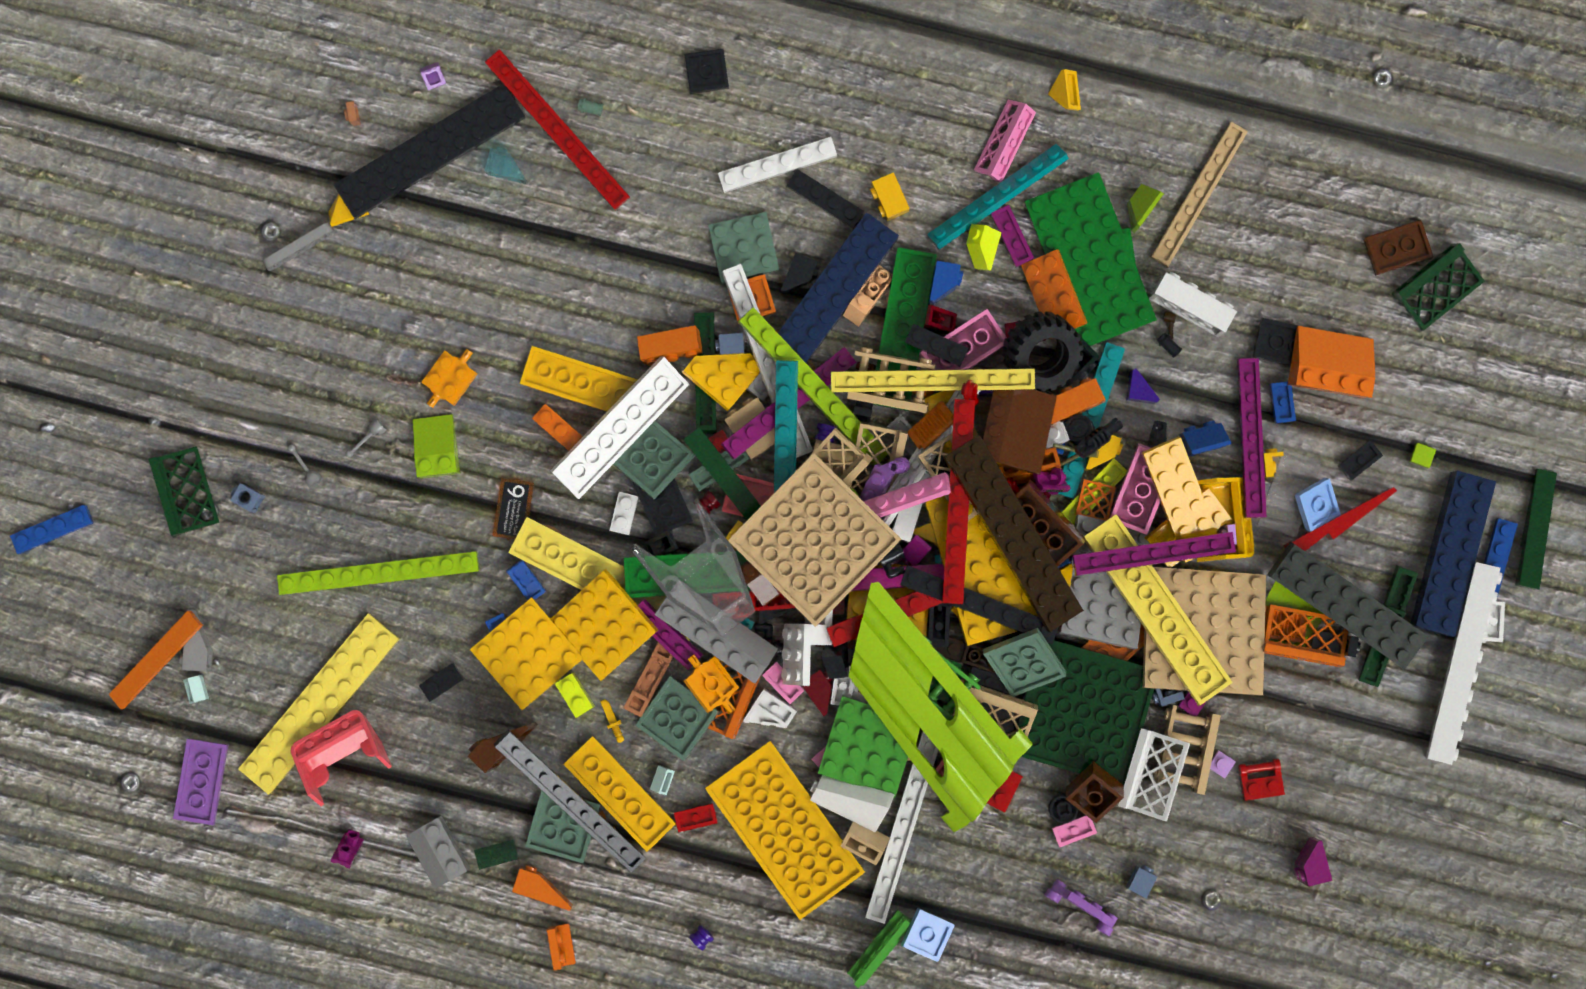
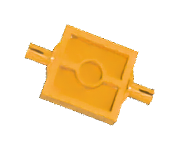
M466 349L461 357L458 358L444 350L421 382L430 388L433 393L427 402L429 406L434 408L439 399L446 400L453 406L456 405L477 376V373L470 369L466 363L473 354L471 351Z
M693 654L688 660L695 669L683 682L707 713L720 705H723L728 714L732 713L735 708L729 699L739 689V686L717 657L713 656L707 662L701 664L695 654Z

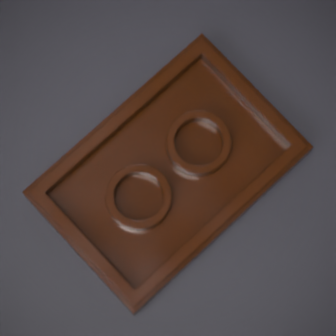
M1422 220L1363 238L1375 276L1434 257Z

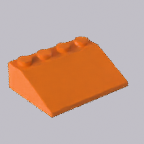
M1297 326L1288 379L1289 386L1359 398H1372L1375 383L1374 339Z

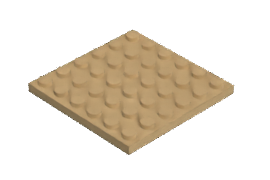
M813 453L731 536L728 542L816 627L893 549L901 538Z
M1153 567L1233 682L1219 693L1263 695L1266 575ZM1144 628L1142 688L1188 691Z

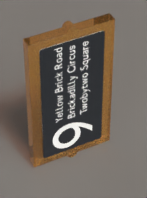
M501 478L492 536L507 538L508 541L511 539L515 540L526 517L529 518L534 483L520 481L518 478L516 480Z

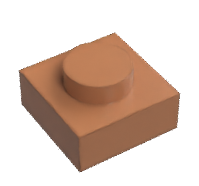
M354 101L346 102L347 109H344L346 121H349L353 126L361 125L356 103Z

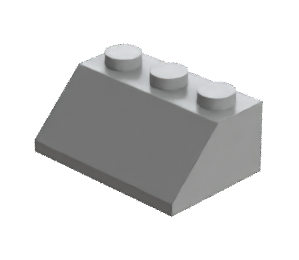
M442 816L406 835L435 889L471 869Z

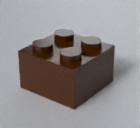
M1094 761L1066 786V800L1095 823L1124 798V785Z

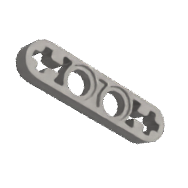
M329 222L325 223L263 260V263L268 271L274 270L329 238L335 233V230Z

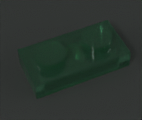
M514 839L474 850L479 870L519 859Z

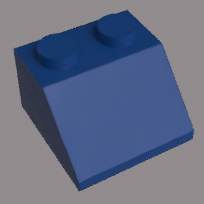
M942 261L936 262L928 305L936 304L955 291L957 285L960 286L963 277V271L960 270L961 265Z
M1215 421L1203 423L1204 427L1196 429L1195 426L1184 428V432L1179 434L1182 439L1188 457L1230 445L1231 440L1222 423L1215 424Z

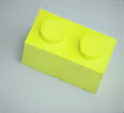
M571 673L555 683L575 718L595 707L575 673Z

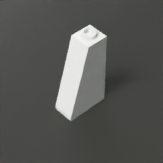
M928 471L925 472L920 481L931 477ZM922 503L898 512L892 530L901 538L900 541L905 543L911 541Z
M825 775L821 776L819 782L815 780L810 789L813 792L810 801L873 832L877 831L895 796L890 792L867 786L852 785Z

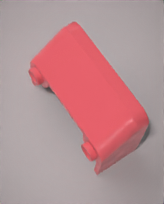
M352 710L296 741L291 747V755L306 793L320 806L325 804L318 788L329 779L327 767L362 748L363 752L369 757L376 756L388 769L392 767L380 738L365 715L360 711Z

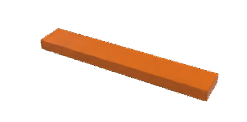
M187 610L108 694L120 709H125L203 626L192 611Z

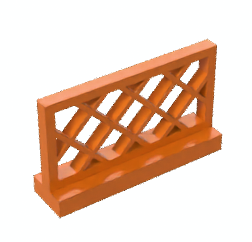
M1270 604L1263 652L1264 654L1343 667L1346 661L1344 656L1348 630L1343 627V631L1337 635L1330 626L1335 621L1325 614ZM1273 611H1281L1286 619L1277 624L1273 619ZM1296 614L1301 615L1306 621L1298 628L1291 620V617ZM1315 618H1320L1326 626L1317 631L1311 621ZM1288 620L1294 631L1285 635L1279 626ZM1306 624L1314 632L1307 639L1299 631ZM1326 628L1334 636L1327 643L1319 635ZM1274 629H1277L1283 637L1278 642L1269 641L1270 632ZM1295 632L1303 641L1297 646L1292 645L1288 639ZM1317 636L1322 646L1318 649H1312L1307 641ZM1336 639L1340 645V653L1332 652L1327 645Z
M737 672L738 676L733 677V680L739 678L742 687L731 695L735 710L728 718V712L725 711L723 705H720L723 713L715 718L724 715L727 724L723 730L718 728L713 720L712 725L710 724L708 729L725 735V737L735 739L760 677L756 683H753L746 677L743 680V675Z

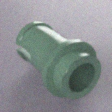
M584 98L579 100L577 110L581 111V113L587 112L601 116L604 104L588 101Z

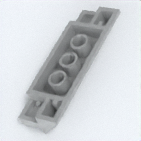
M679 580L655 613L658 618L753 683L757 682L778 650L777 647Z

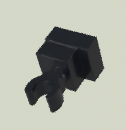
M856 401L853 414L859 421L869 423L873 403Z

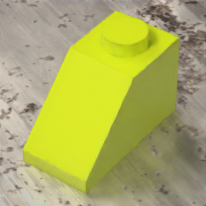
M971 224L966 244L974 268L991 271L1001 232L986 225Z

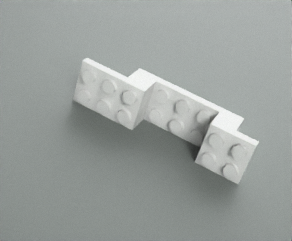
M833 610L816 627L805 616V624H784L782 632L784 639L782 650L783 670L781 672L783 684L810 686L811 645H832L826 627L832 625Z

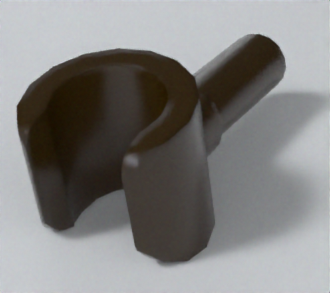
M1165 311L1163 321L1169 323L1168 334L1171 335L1170 338L1173 340V327L1176 315L1173 312Z

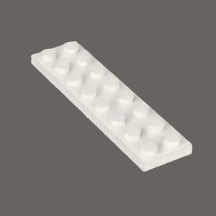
M659 357L550 472L577 499H580L683 392L689 383L665 357Z

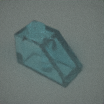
M496 147V149L490 148L485 173L489 176L526 184L525 177L511 154L508 153V150L501 147Z

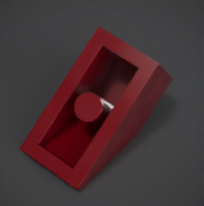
M819 669L810 676V686L802 687L821 714L825 716L828 711L832 687L829 682L832 679H829L826 670L822 672Z

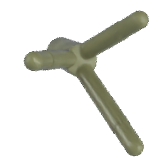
M1069 440L1067 443L1072 447L1056 443L1053 444V447L1075 452L1077 444ZM1096 451L1088 457L1098 458L1099 451ZM1075 454L1060 462V464L1063 466L1080 456Z

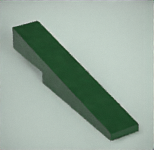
M714 312L694 313V325L700 331L703 351L702 354H697V356L715 355ZM695 384L696 429L699 427L704 434H716V401Z
M698 427L683 439L745 519L748 520L761 505Z
M1542 469L1535 470L1520 544L1522 552L1515 586L1540 590L1557 477L1556 472Z
M1396 565L1383 605L1404 619L1406 615L1405 609L1419 573ZM1369 646L1358 680L1379 687L1389 658Z

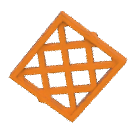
M1083 479L1075 515L1107 521L1116 487ZM1087 484H1096L1097 487L1090 490ZM1084 487H1086L1088 492L1083 495ZM1101 487H1109L1110 491L1104 494ZM1099 489L1102 496L1096 499L1092 492ZM1111 493L1110 502H1109V500L1107 499L1106 495H1108V494ZM1090 494L1093 501L1087 504L1084 497ZM1104 497L1107 504L1101 507L1098 500ZM1081 500L1085 504V506L1082 508H1080ZM1096 503L1099 509L1092 512L1089 506ZM1106 507H1108L1107 514L1103 511ZM1087 508L1090 515L1082 514L1081 511ZM1101 511L1104 518L1095 517V514Z

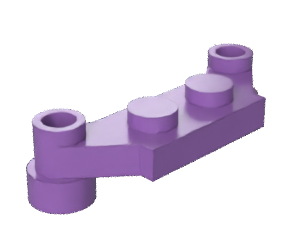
M899 457L884 465L876 464L859 498L862 501H866L885 494L894 475L902 474L909 470L910 463L908 459Z
M1058 879L1055 880L1051 888L1047 889L1044 894L1047 898L1057 904L1062 897L1099 920L1096 926L1097 930L1107 936L1111 935L1112 927L1118 919L1116 916L1109 912H1102L1103 907L1094 901L1091 904L1084 900L1086 896L1075 890L1073 893L1065 888L1067 885Z

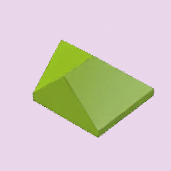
M1144 184L1139 186L1127 202L1132 232L1135 233L1140 228L1164 193Z

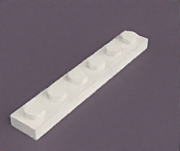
M828 137L719 172L718 176L723 191L726 193L835 158L837 153L832 138Z

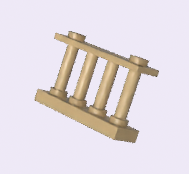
M861 347V350L855 351V355L861 356L859 371H867L869 358L881 360L879 371H888L889 361L901 363L900 370H908L909 365L921 367L920 370L936 368V364L927 358H920V361L873 353V349ZM896 391L893 397L886 396V392H848L847 399L927 413L929 403H925V399H923L925 391H916V397H913V400L905 399L904 391Z
M1170 705L1169 708H1166L1164 720H1167L1164 735L1202 748L1201 756L1197 758L1186 756L1185 764L1194 765L1198 768L1197 776L1192 778L1181 775L1179 783L1191 785L1194 788L1193 792L1205 795L1221 715L1209 713V717L1202 718L1176 712L1177 706ZM1174 720L1204 726L1206 729L1205 736L1199 738L1172 732ZM1167 749L1160 753L1159 758L1162 764L1166 760H1171ZM1173 753L1174 757H1177L1178 755H1180V754H1177V753ZM1161 769L1152 773L1156 783L1166 779ZM1167 772L1169 777L1174 775V773Z

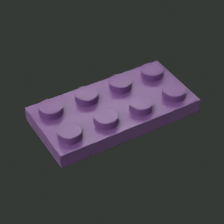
M187 739L173 819L215 825L229 745Z

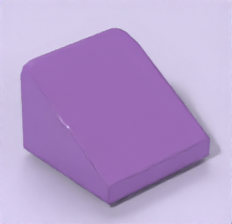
M438 62L420 69L427 90L446 84Z

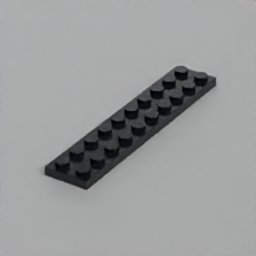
M502 84L333 185L354 219H357L525 119V115L508 88Z

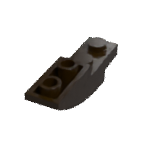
M950 637L948 647H933L946 658L996 673L983 655V649L985 648L975 645L966 646L965 642Z

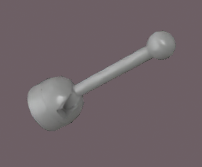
M374 419L369 426L370 432L351 450H347L346 456L352 457L354 452L372 435L379 436L387 430L386 426L379 419Z
M293 444L289 445L288 451L293 453L307 473L305 475V482L308 487L313 488L321 483L323 478L316 471H310L296 452V447Z

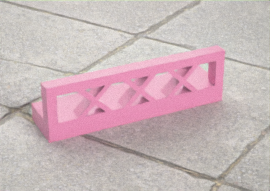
M1008 99L974 170L978 173L989 175L996 182L1001 183L1036 112L1026 103ZM1012 106L1017 107L1015 113L1009 116ZM1008 124L1007 130L1001 133L1002 127ZM999 142L998 148L992 151L993 145ZM990 160L988 169H984L985 162Z

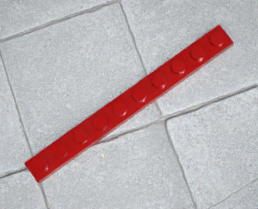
M500 49L485 61L490 70L508 88L615 211L630 199V196Z
M955 399L952 451L973 439L975 400ZM950 468L951 493L949 494L942 603L963 604L969 498Z

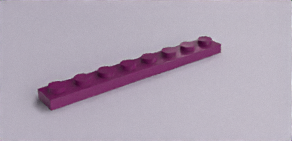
M843 347L815 369L814 372L828 386L831 383V372L847 371L857 362L848 350ZM799 387L797 391V409L810 400ZM775 402L721 444L733 460L775 428Z
M1242 358L1237 360L1244 512L1245 518H1265L1267 513L1259 358Z
M1233 532L1073 555L1072 559L1075 576L1234 553L1236 549Z

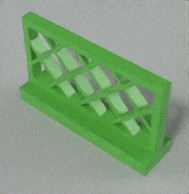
M897 909L848 970L847 974L853 978V983L857 988L861 985L864 986L907 932L912 920Z

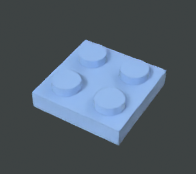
M1323 478L1295 494L1306 531L1311 532L1341 515L1330 478Z
M917 908L901 946L938 962L955 925Z

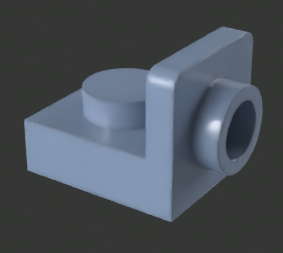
M1154 689L1152 695L1154 703H1158L1161 707L1185 699L1183 692H1177L1176 690L1164 692L1165 696H1162L1160 689Z

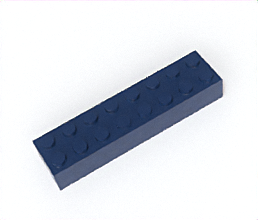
M867 212L778 332L806 364L842 317L849 303L898 240V234Z
M1461 471L1450 472L1410 622L1416 628L1447 637L1456 636L1496 481Z

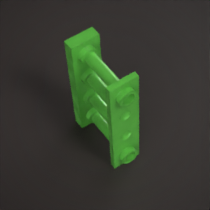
M938 652L955 674L958 673L966 680L964 685L968 690L972 686L978 690L981 688L980 684H978L979 679L971 672L967 675ZM938 683L929 692L928 698L942 715L950 721L954 717L952 714L954 713L955 702L951 699L943 707L936 702L938 700L937 697L944 689Z

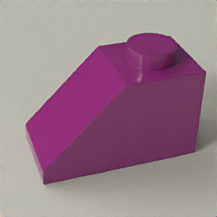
M915 535L903 549L905 558L901 559V561L907 566H916L932 547L918 535Z

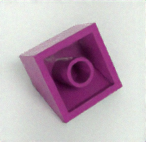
M1315 837L1308 838L1295 861L1296 868L1293 871L1296 880H1299L1308 887L1333 881L1322 840Z

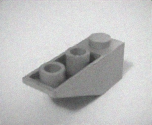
M187 609L188 611H192L194 615L199 619L196 610ZM203 626L184 645L183 653L180 655L182 670L211 671L213 650Z

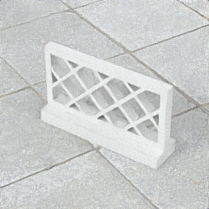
M1141 728L1124 784V798L1119 802L1118 806L1167 821L1190 743ZM1155 737L1161 738L1165 747L1156 751L1153 746ZM1175 744L1183 745L1182 753L1174 757L1170 747ZM1167 749L1171 760L1162 764L1158 754ZM1155 756L1159 766L1150 771L1147 762L1148 759ZM1174 762L1177 768L1176 773L1169 777L1164 767ZM1161 769L1166 779L1156 783L1152 773ZM1149 775L1153 786L1144 790L1141 782L1144 777ZM1168 782L1171 788L1170 793L1163 796L1158 786ZM1155 788L1160 798L1151 803L1146 793ZM1141 795L1144 796L1148 804L1143 808L1135 806L1136 799ZM1161 801L1165 807L1163 816L1156 814L1153 805Z

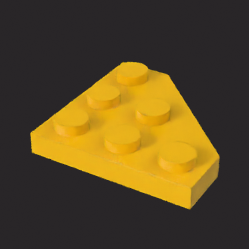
M746 353L695 356L682 373L728 411L758 376L760 371L754 356Z

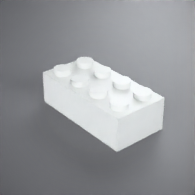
M1166 272L1159 279L1149 300L1216 337H1220L1227 331L1237 313L1233 309V305L1225 301L1221 303L1216 300L1215 295L1209 292H1201L1198 290L1197 285L1181 281V277L1173 272Z

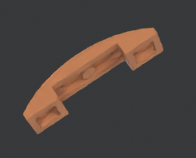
M659 642L623 709L639 717H642L673 659V656Z

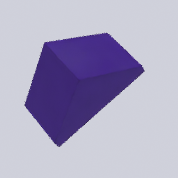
M1137 368L1130 372L1126 400L1149 404L1157 403L1160 400Z

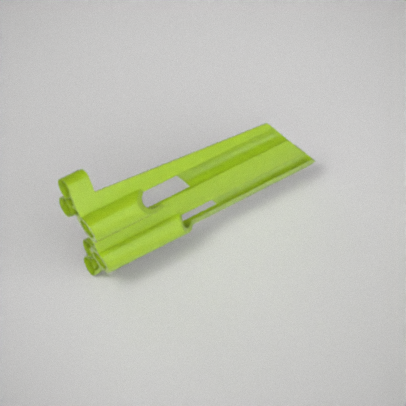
M879 582L871 583L849 678L946 806L948 811L943 816L940 815V817L953 832H956L979 816L988 800L1007 780L1017 760L1033 743L1020 728L1008 737ZM933 676L955 702V715L950 721L942 715L928 698ZM920 728L941 752L944 762L943 777L940 776L916 747Z

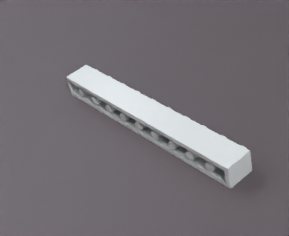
M1478 562L1474 564L1426 753L1427 759L1452 765L1453 761H1456L1458 758L1459 749H1456L1457 742H1461L1464 730L1461 729L1462 722H1466L1469 710H1466L1467 702L1472 700V682L1476 683L1478 677L1476 666L1477 663H1481L1483 651H1480L1482 643H1486L1488 632L1485 629L1487 623L1490 624L1493 612H1490L1491 605L1495 604L1497 600L1496 585H1500L1503 573L1500 572L1499 567Z

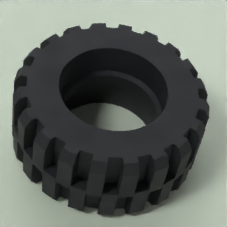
M1040 311L1035 312L1034 316L1030 314L1024 316L1025 319L1023 321L1018 320L1015 323L1014 329L1010 328L1008 332L1009 337L1004 340L1003 345L1006 347L1002 349L1004 364L1008 369L1035 368V389L1033 390L1046 392V389H1049V391L1056 390L1057 386L1060 385L1062 387L1068 379L1071 380L1075 376L1073 374L1075 370L1078 371L1081 366L1079 361L1083 360V353L1081 351L1084 349L1083 343L1080 341L1081 337L1058 314L1054 315L1052 312L1047 311L1043 314ZM1056 338V350L1052 357L1043 364L1029 365V356L1034 346L1044 339Z

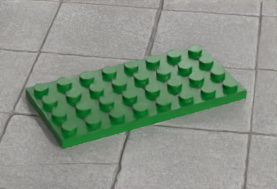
M1099 172L1024 201L1044 254L1056 249L1060 251L1088 323L1075 329L1081 337L1080 341L1084 340L1089 346H1093L1157 321Z

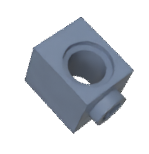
M743 333L720 334L719 340H715L716 352H720V355L745 354Z
M240 483L233 488L230 501L249 512L256 513L265 495ZM245 492H248L250 494V499L248 502L244 503L242 500V495Z
M1136 865L1126 888L1147 899L1157 879V876L1153 874L1154 870L1145 865L1142 868Z

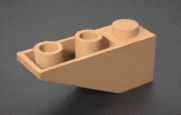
M879 265L849 303L843 316L859 327L890 285L893 274Z

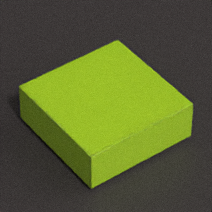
M1415 443L1409 462L1430 468L1436 449Z

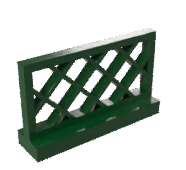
M1460 243L1451 244L1391 293L1395 299L1401 302L1421 331L1427 329L1485 282L1463 252L1465 249ZM1459 257L1464 262L1463 270L1454 269V262ZM1441 271H1449L1448 282L1438 281ZM1453 272L1462 273L1461 284L1452 283ZM1467 273L1473 274L1477 281L1474 284L1465 285ZM1426 283H1434L1432 295L1423 294ZM1438 284L1447 285L1446 297L1436 296ZM1451 286L1460 287L1458 297H1450ZM1412 295L1418 296L1417 307H1411L1406 300ZM1423 296L1432 297L1430 309L1421 308ZM1436 298L1445 299L1442 310H1434ZM1421 310L1430 311L1429 320L1424 324L1420 320Z
M197 446L164 456L149 458L172 537L220 523ZM195 453L196 461L193 466L182 462L186 454ZM173 459L178 462L173 472L165 469L164 460ZM180 464L190 468L185 479L175 474ZM193 470L200 473L202 477L198 486L188 481ZM173 476L184 481L178 491L170 487V481ZM186 483L196 487L191 498L181 493ZM199 489L207 494L208 498L204 504L193 500ZM179 495L189 500L184 510L176 507L175 502ZM192 502L202 507L197 517L186 512ZM207 509L212 512L214 520L205 522L199 519L203 510ZM185 514L195 519L191 527L183 529L181 520Z

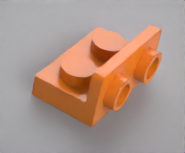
M562 924L549 927L547 935L553 970H560L564 966L575 964L576 960L570 925Z

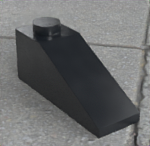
M941 603L929 608L928 639L932 641L931 645L933 647L949 646L950 605L947 603Z

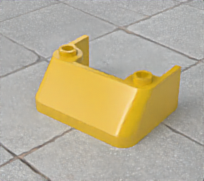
M1243 477L1197 480L1201 491L1208 487L1229 514L1231 519L1224 525L1235 524L1237 544H1235L1236 552L1197 558V562L1252 557L1254 554L1251 518H1245Z

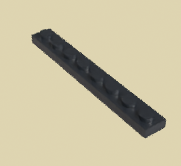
M911 566L906 567L900 582L901 586L943 602L944 579ZM964 588L963 604H949L1021 633L1038 628L1049 644H1053L1058 630L1056 628L1052 632H1048L1038 616L967 588Z

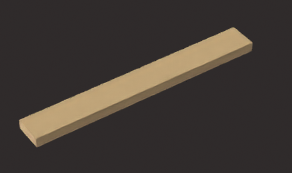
M1233 122L1229 123L1150 258L1167 268L1169 267L1246 136L1247 130Z

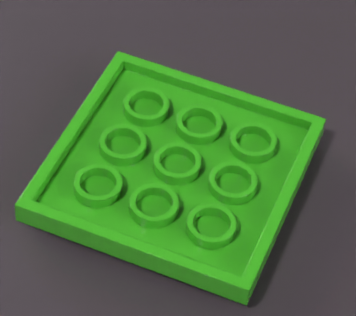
M842 696L818 774L852 785L867 786L890 792L895 795V798L908 759L907 754L869 704Z

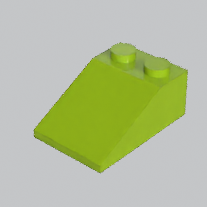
M453 414L413 419L414 458L417 477L423 479L460 474Z

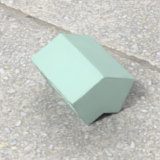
M203 675L183 680L189 704L209 699Z
M658 765L650 790L667 795L675 771Z

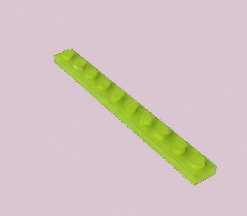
M752 307L737 322L775 362L777 360L798 361V387L837 429L856 446L861 422L831 392L829 387L760 313ZM863 428L862 437L867 443L874 436L868 429ZM877 439L868 445L874 454L884 448ZM862 440L860 442V447L864 445ZM867 447L861 449L864 454L867 453L872 456ZM884 451L878 456H876L879 462H881L888 455V453ZM873 458L870 464L874 467L877 462Z
M475 551L277 575L279 595L479 572L478 553Z

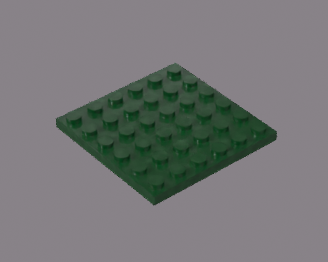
M1054 640L1053 644L1049 645L1065 668L1066 677L1026 692L1024 700L1038 705V711L1028 735L1033 745L1021 757L1079 774L1094 761L1124 785L1140 730L1144 726L1154 689L1142 688L1143 665ZM1019 716L1017 722L1019 728L1027 725L1029 718Z

